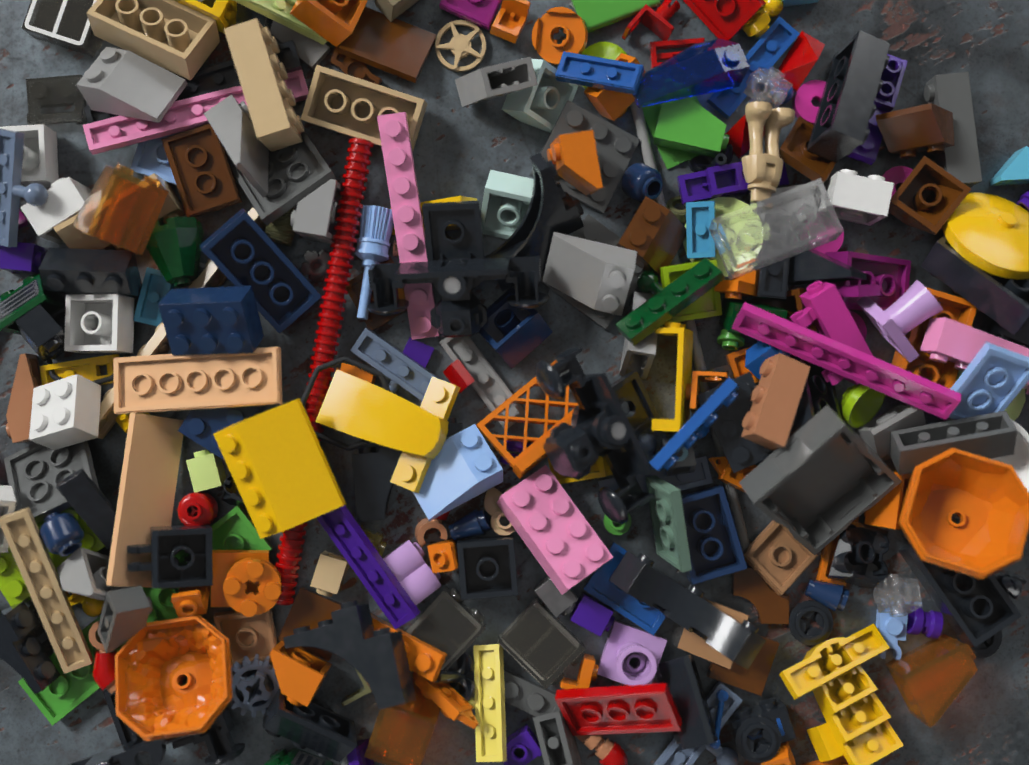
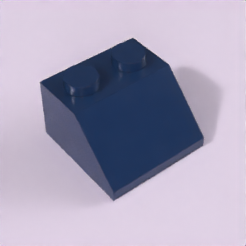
M512 287L487 308L488 321L479 331L480 335L511 369L553 333L535 309H518L508 304L507 298L515 294V290Z

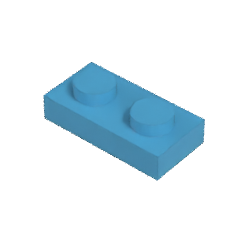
M715 201L686 202L687 259L716 258Z
M146 268L133 321L156 327L163 322L158 304L174 288V284L166 282L160 270Z

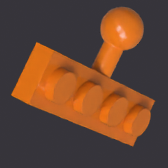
M371 614L374 631L390 627L391 632H402L410 670L431 682L437 681L447 654L399 628L395 629L392 624Z

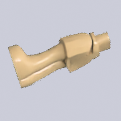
M755 101L745 106L750 151L749 155L742 157V167L746 183H749L747 184V189L751 191L750 202L760 205H771V196L776 192L783 171V159L779 156L780 131L783 127L794 121L795 111L791 108L772 109L771 103ZM763 130H764V135H765V152H764V153H763Z

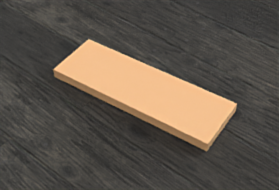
M280 347L256 348L254 353L161 354L113 358L114 414L117 415L283 404Z
M130 413L106 585L142 586L152 588L151 571H127V564L132 562H151V553H127V546L151 544V527L171 526L183 434L178 430L184 420Z

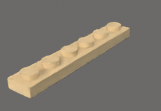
M30 507L1 516L0 526L64 674L92 664L93 656L68 597L62 589L60 578L46 545L40 537L39 529Z

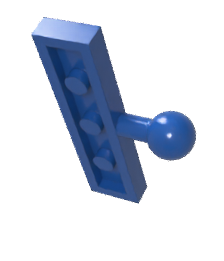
M779 16L711 95L707 103L728 119L759 82H762L771 90V96L776 103L785 104L789 102L794 94L791 84L784 81L778 82L768 71L800 33Z
M729 377L649 463L657 471L661 472L664 468L667 471L670 470L679 460L676 455L684 447L688 450L698 439L704 438L708 434L709 427L719 417L716 412L723 405L729 407L737 399L739 394L736 391L739 389V386Z

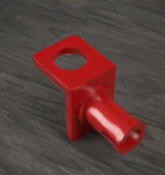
M665 0L656 11L646 4L627 25L622 39L626 40L635 28L642 23L663 41L669 40L674 31V26L668 21L680 9L679 2L676 0L671 5L670 3L673 0Z

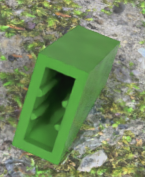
M667 83L653 144L715 158L720 153V150L726 152L730 136L724 134L726 124L677 87Z

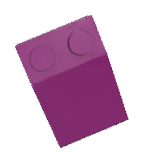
M851 251L825 253L867 274V280L831 282L835 284L837 290L838 287L846 285L878 284L880 286V296L868 297L883 311L909 289L911 260ZM842 297L849 311L864 312L857 303L862 297Z

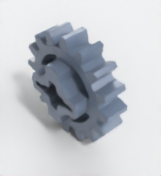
M255 654L253 661L244 656L242 665L238 662L233 664L232 690L234 701L231 708L241 707V715H244L247 710L251 711L252 717H255L257 711L260 710L264 715L280 687L274 667L269 664V656L264 661H260L258 654ZM267 674L272 678L273 682L268 680ZM258 678H260V685H258L256 689L254 688L253 693H251V686H253L254 683L257 682ZM238 690L242 691L244 698L240 695Z

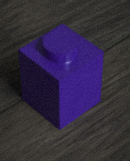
M17 242V247L0 245V269L9 272L40 274L39 267L46 255L45 248L36 244Z
M584 592L581 593L576 607L569 616L572 622L600 637L603 631L608 632L615 620V617L612 616L614 611L611 607Z

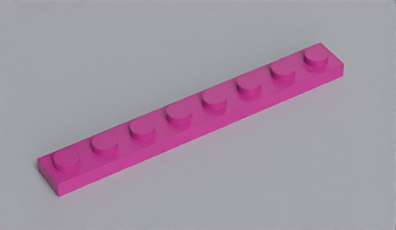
M744 302L733 323L732 329L942 419L946 420L961 402V393Z

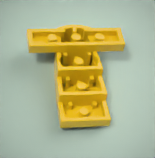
M336 369L315 422L372 443L402 451L390 482L419 493L431 460H434L445 444L448 433L447 420L460 387L432 377L421 406H418L383 388Z
M874 623L847 638H833L815 645L806 653L801 662L779 674L794 700L813 691L826 723L849 765H871L904 746L888 722V719L891 718L890 714L874 693L878 688L861 667V664L890 648Z

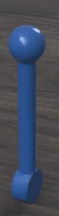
M723 689L718 690L716 694L719 699L715 722L718 740L710 744V747L713 749H718L721 745L719 740L724 702L729 697L728 693Z

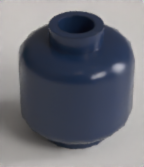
M643 163L631 165L625 171L621 183L623 192L641 203L646 196L652 200L657 198L663 186L662 175L659 171Z
M55 512L45 518V523L41 526L39 533L50 553L68 556L82 546L81 542L84 539L85 533L73 514Z

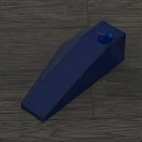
M724 39L696 43L644 73L637 94L633 95L638 108L740 87L750 65L739 43Z

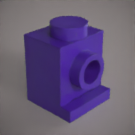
M525 724L506 738L507 761L502 763L504 765H526L537 756L540 757L542 755L538 738L528 724ZM522 748L524 753L516 756L514 750Z

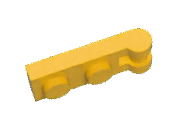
M112 354L39 366L42 385L55 381L50 377L48 370H54L55 374L61 378L78 374L90 381L111 376L114 372L113 358L120 357V355ZM106 365L108 375L101 376L99 366ZM114 380L100 385L114 384Z

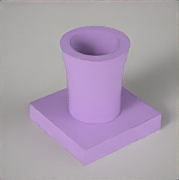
M918 280L885 311L868 296L862 297L857 301L882 337L909 363L919 355L904 335L925 320L943 311L935 297Z
M614 620L598 664V675L625 685L652 684L667 639L656 634L653 636L645 630ZM633 657H637V658H638V660H637L636 662H634V663H629V661H630L631 658H633Z

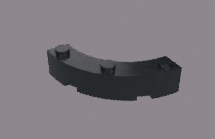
M626 552L609 579L612 583L646 605L655 607L663 615L691 633L694 632L731 661L749 669L766 641L757 634L758 627L745 619L740 623L702 598L705 593L690 584L687 588L653 567L654 561L644 554L640 553L636 557L630 552Z

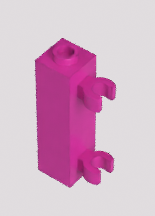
M817 281L806 288L807 291L799 296L806 308L791 315L792 322L805 328L814 322L821 335L873 356L835 284ZM827 369L821 372L826 382L830 381L833 386L844 378L853 384H860Z

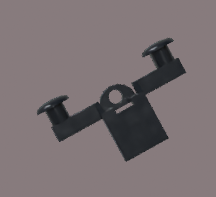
M105 690L103 694L122 745L69 763L68 765H159L165 756L166 744L172 743L173 749L192 742L195 745L204 741L210 754L204 762L207 765H220L235 759L244 752L245 743L234 744L230 731L234 724L228 708L222 711L210 729L205 733L142 742V737L116 716V694H110ZM140 751H146L150 754L152 759L150 764H143L139 761L138 753Z

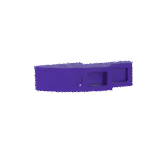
M887 54L890 57L889 62L881 75V80H883L882 87L875 97L874 104H876V110L867 126V129H869L868 138L863 145L857 146L847 156L870 165L876 161L883 137L876 122V115L893 110L908 62L890 54Z
M784 161L778 187L789 185ZM742 162L709 167L704 171L677 177L682 205H685L686 202H700L716 197L738 196L751 192L747 189V184L749 183H746Z

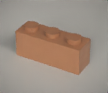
M781 353L767 358L762 363L760 368L761 378L759 384L752 392L751 400L753 403L750 411L743 419L742 427L744 430L741 437L770 450L785 447L810 366Z

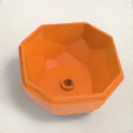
M951 448L914 467L905 494L899 524L909 543L922 561L984 579L1021 560L1029 529V492L1012 465ZM952 514H956L960 517L959 524H956L952 521Z

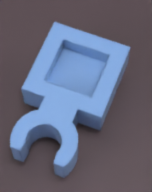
M877 609L876 627L888 646L893 649V658L900 660L902 652L898 646V640L906 641L908 613L905 611ZM886 651L878 655V657L885 659Z

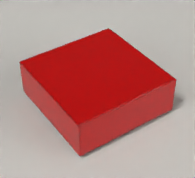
M459 359L451 363L443 371L451 384L460 387L459 394L467 389L475 380Z

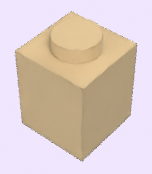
M327 551L322 552L310 586L317 588L316 592L329 597H332L333 594L337 595L342 589L349 563L343 556Z

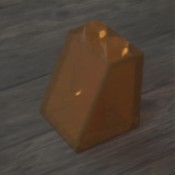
M118 163L116 168L106 165L72 226L88 235L143 255L169 191L159 188L161 182L153 178L144 176L143 180L134 177V170Z
M945 634L940 635L938 639H932L903 654L900 660L893 659L885 664L910 713L928 727H932L938 722L978 670L973 661L976 659V656L971 647Z
M413 677L412 681L417 700L380 709L364 755L365 758L385 765L422 764L439 717L440 708L432 700L423 696L421 689L414 683Z

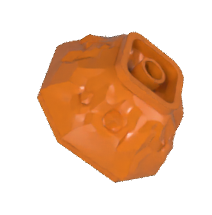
M200 615L147 622L146 627L132 636L115 655L116 716L145 741L205 733L233 699V668L230 641ZM185 677H187L188 681L186 685L183 686V680L185 679Z

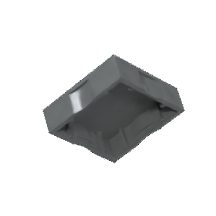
M827 405L787 440L785 447L776 449L739 483L753 504L776 523L785 526L798 542L816 555L840 535L853 520L873 507L902 481Z

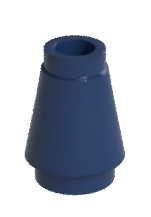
M475 509L449 525V532L454 541L486 535L487 531L492 529L489 515L485 509Z
M810 579L805 595L835 612L836 609L839 611L844 610L849 590L844 589L843 585Z

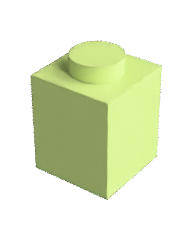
M206 449L195 452V458L186 460L194 493L223 486L226 473L220 457Z

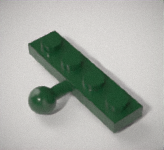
M706 258L665 288L659 285V278L654 272L644 271L637 278V286L642 292L652 293L654 296L615 325L618 331L635 346L725 279L720 269Z

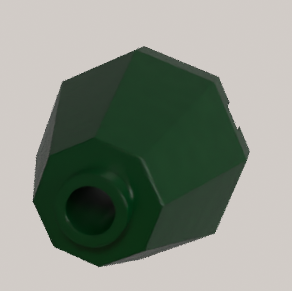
M195 217L167 218V224L161 226L159 225V220L150 222L140 230L141 238L166 282L174 284L177 288L191 285V281L198 277L201 256L200 244H202L204 234L202 223L197 221Z

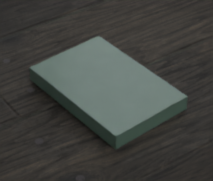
M656 475L648 476L645 479L647 493H654L655 498L649 501L657 555L683 573L690 571L692 568L680 489Z

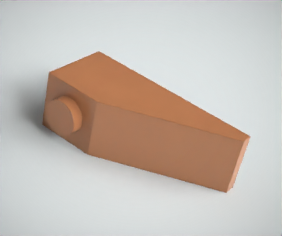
M20 354L6 414L8 422L6 424V432L13 443L30 441L33 389L42 386L39 362L35 354Z

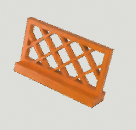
M553 361L550 365L552 366L553 364L557 363V361ZM535 376L476 425L483 436L513 468L512 471L519 479L547 457L543 445L546 439L550 437L551 429L562 422L571 425L574 409L568 413V408H575L578 406V403L569 402V386L565 388V402L549 401L547 394L545 395V400L529 399L530 389L534 386L540 387ZM526 393V399L521 398ZM513 403L525 404V418L508 416L509 407ZM529 404L545 406L544 419L528 418ZM549 406L564 407V417L561 420H549ZM505 411V416H500ZM493 420L505 421L504 435L492 434L485 426ZM508 422L524 423V436L507 435ZM528 423L544 424L543 435L539 438L527 437ZM548 425H554L547 431ZM507 441L523 442V452L516 458H513L506 450ZM527 442H531L532 444L526 448Z

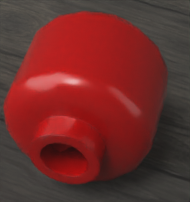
M207 492L189 493L179 502L177 509L178 517L186 526L208 525L217 517L218 504L215 498Z

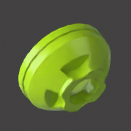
M862 384L848 387L842 395L843 420L853 428L864 426L880 410L885 394Z

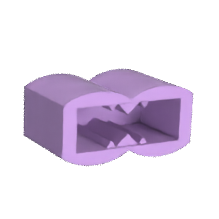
M408 540L386 555L383 560L414 604L417 605L442 586L439 582L441 576L439 573H432L431 565L428 566L422 558L425 556V553L416 542L412 544Z

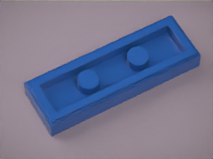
M563 51L555 77L560 82L636 95L644 73V67L635 63Z

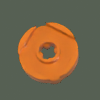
M554 7L547 10V13L537 19L532 30V43L535 50L545 61L559 65L563 51L582 54L585 50L588 40L587 27L584 20L573 10L565 7ZM559 29H563V33L566 34V39L561 44H558V41L553 39V35L557 34Z
M244 558L239 560L228 570L223 584L225 599L231 608L246 617L263 614L277 603L281 594L280 573L271 562L264 559ZM249 580L252 583L258 581L260 583L257 588L258 592H248L246 590L248 586L246 582Z

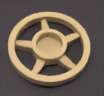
M466 20L451 21L443 26L437 34L435 40L436 55L442 65L449 70L455 72L470 71L476 68L485 56V36L480 28L472 22ZM466 26L474 31L468 35L459 34L455 27ZM451 29L454 37L450 43L440 44L444 33ZM477 34L482 42L480 54L471 45V40ZM440 50L451 51L455 56L454 65L449 64L442 57ZM469 54L477 58L470 65L458 66L460 59L467 57Z

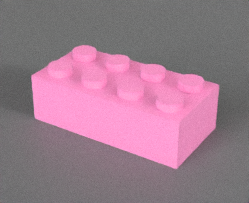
M547 465L502 494L496 503L561 595L613 558Z

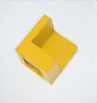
M827 723L807 729L820 762L843 756Z

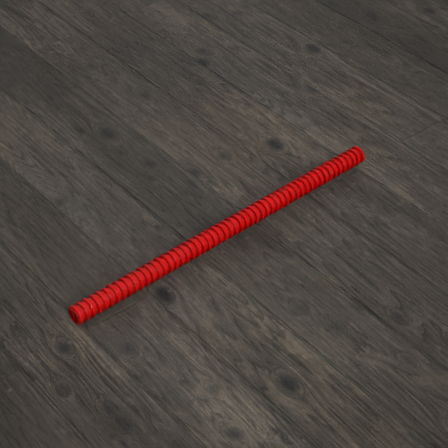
M352 138L348 142L351 144V147L347 148L349 156L345 159L348 165L344 166L346 174H343V179H345V182L341 183L343 191H340L339 194L342 196V199L338 200L340 208L336 211L339 216L335 218L337 226L333 228L336 233L332 235L334 243L330 245L333 250L329 252L331 261L327 263L330 265V268L326 269L328 278H325L324 282H327V285L323 287L325 295L321 297L324 302L320 304L322 313L318 314L321 319L317 321L319 330L315 331V334H318L317 339H314L316 347L312 348L315 354L311 356L313 364L309 366L312 369L311 373H308L310 378L317 366L335 360L334 355L338 353V351H335V348L339 346L337 338L341 336V334H338V331L342 329L340 320L343 321L344 319L341 314L345 312L343 303L347 302L344 297L348 295L346 286L350 285L347 282L348 278H351L349 269L353 268V265L350 264L351 260H354L352 252L356 250L353 245L357 243L355 235L359 233L356 228L360 226L358 217L362 216V213L359 211L363 209L361 200L365 199V196L362 194L366 191L364 183L368 182V179L365 177L366 174H369L367 166L371 165L369 157H372V152H370V149L374 148V144L371 141L361 138ZM332 367L319 372L305 405L312 427L318 433L324 432L322 424L315 421L330 387L329 383L333 379L331 372H334L335 369ZM307 522L283 531V535L279 538L282 542L278 545L280 552L277 553L276 557L279 560L275 562V566L281 576V594L276 603L277 605L288 606L294 603L292 596L295 595L296 591L293 588L297 586L295 579L298 578L299 574L296 571L300 569L298 561H301L302 557L299 554L303 552L301 544L305 542L302 537L306 535L304 527H307Z

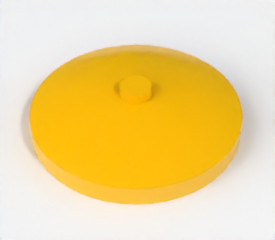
M981 192L968 193L942 226V231L949 244L968 262L988 273L1009 279H1029V212L1014 202L996 195Z

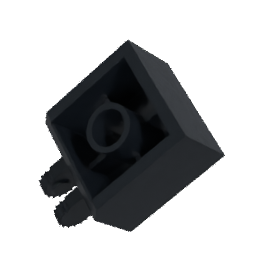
M209 524L202 526L151 527V544L127 546V553H151V562H132L127 564V571H151L152 588L213 585L212 527ZM184 549L185 553H189L188 558L184 557L185 561L179 562L174 555L179 550Z

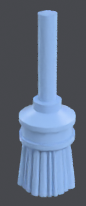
M363 205V209H360V213H362L360 217L359 238H356L357 247L354 255L362 260L361 266L364 267L357 318L368 320L369 310L367 306L371 302L372 295L368 270L372 264H379L389 259L388 250L391 246L389 240L394 226L392 210L376 205Z

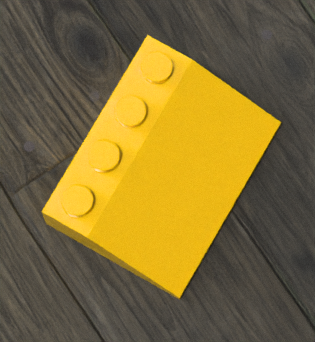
M300 398L236 422L213 434L260 539L288 530L346 504Z

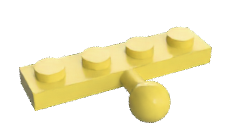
M503 644L473 645L475 697L468 702L473 706L472 709H475V717L479 723L475 728L476 762L507 761Z

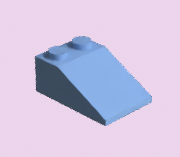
M476 424L452 435L445 441L439 454L434 460H431L419 493L413 492L429 521L503 482V469Z

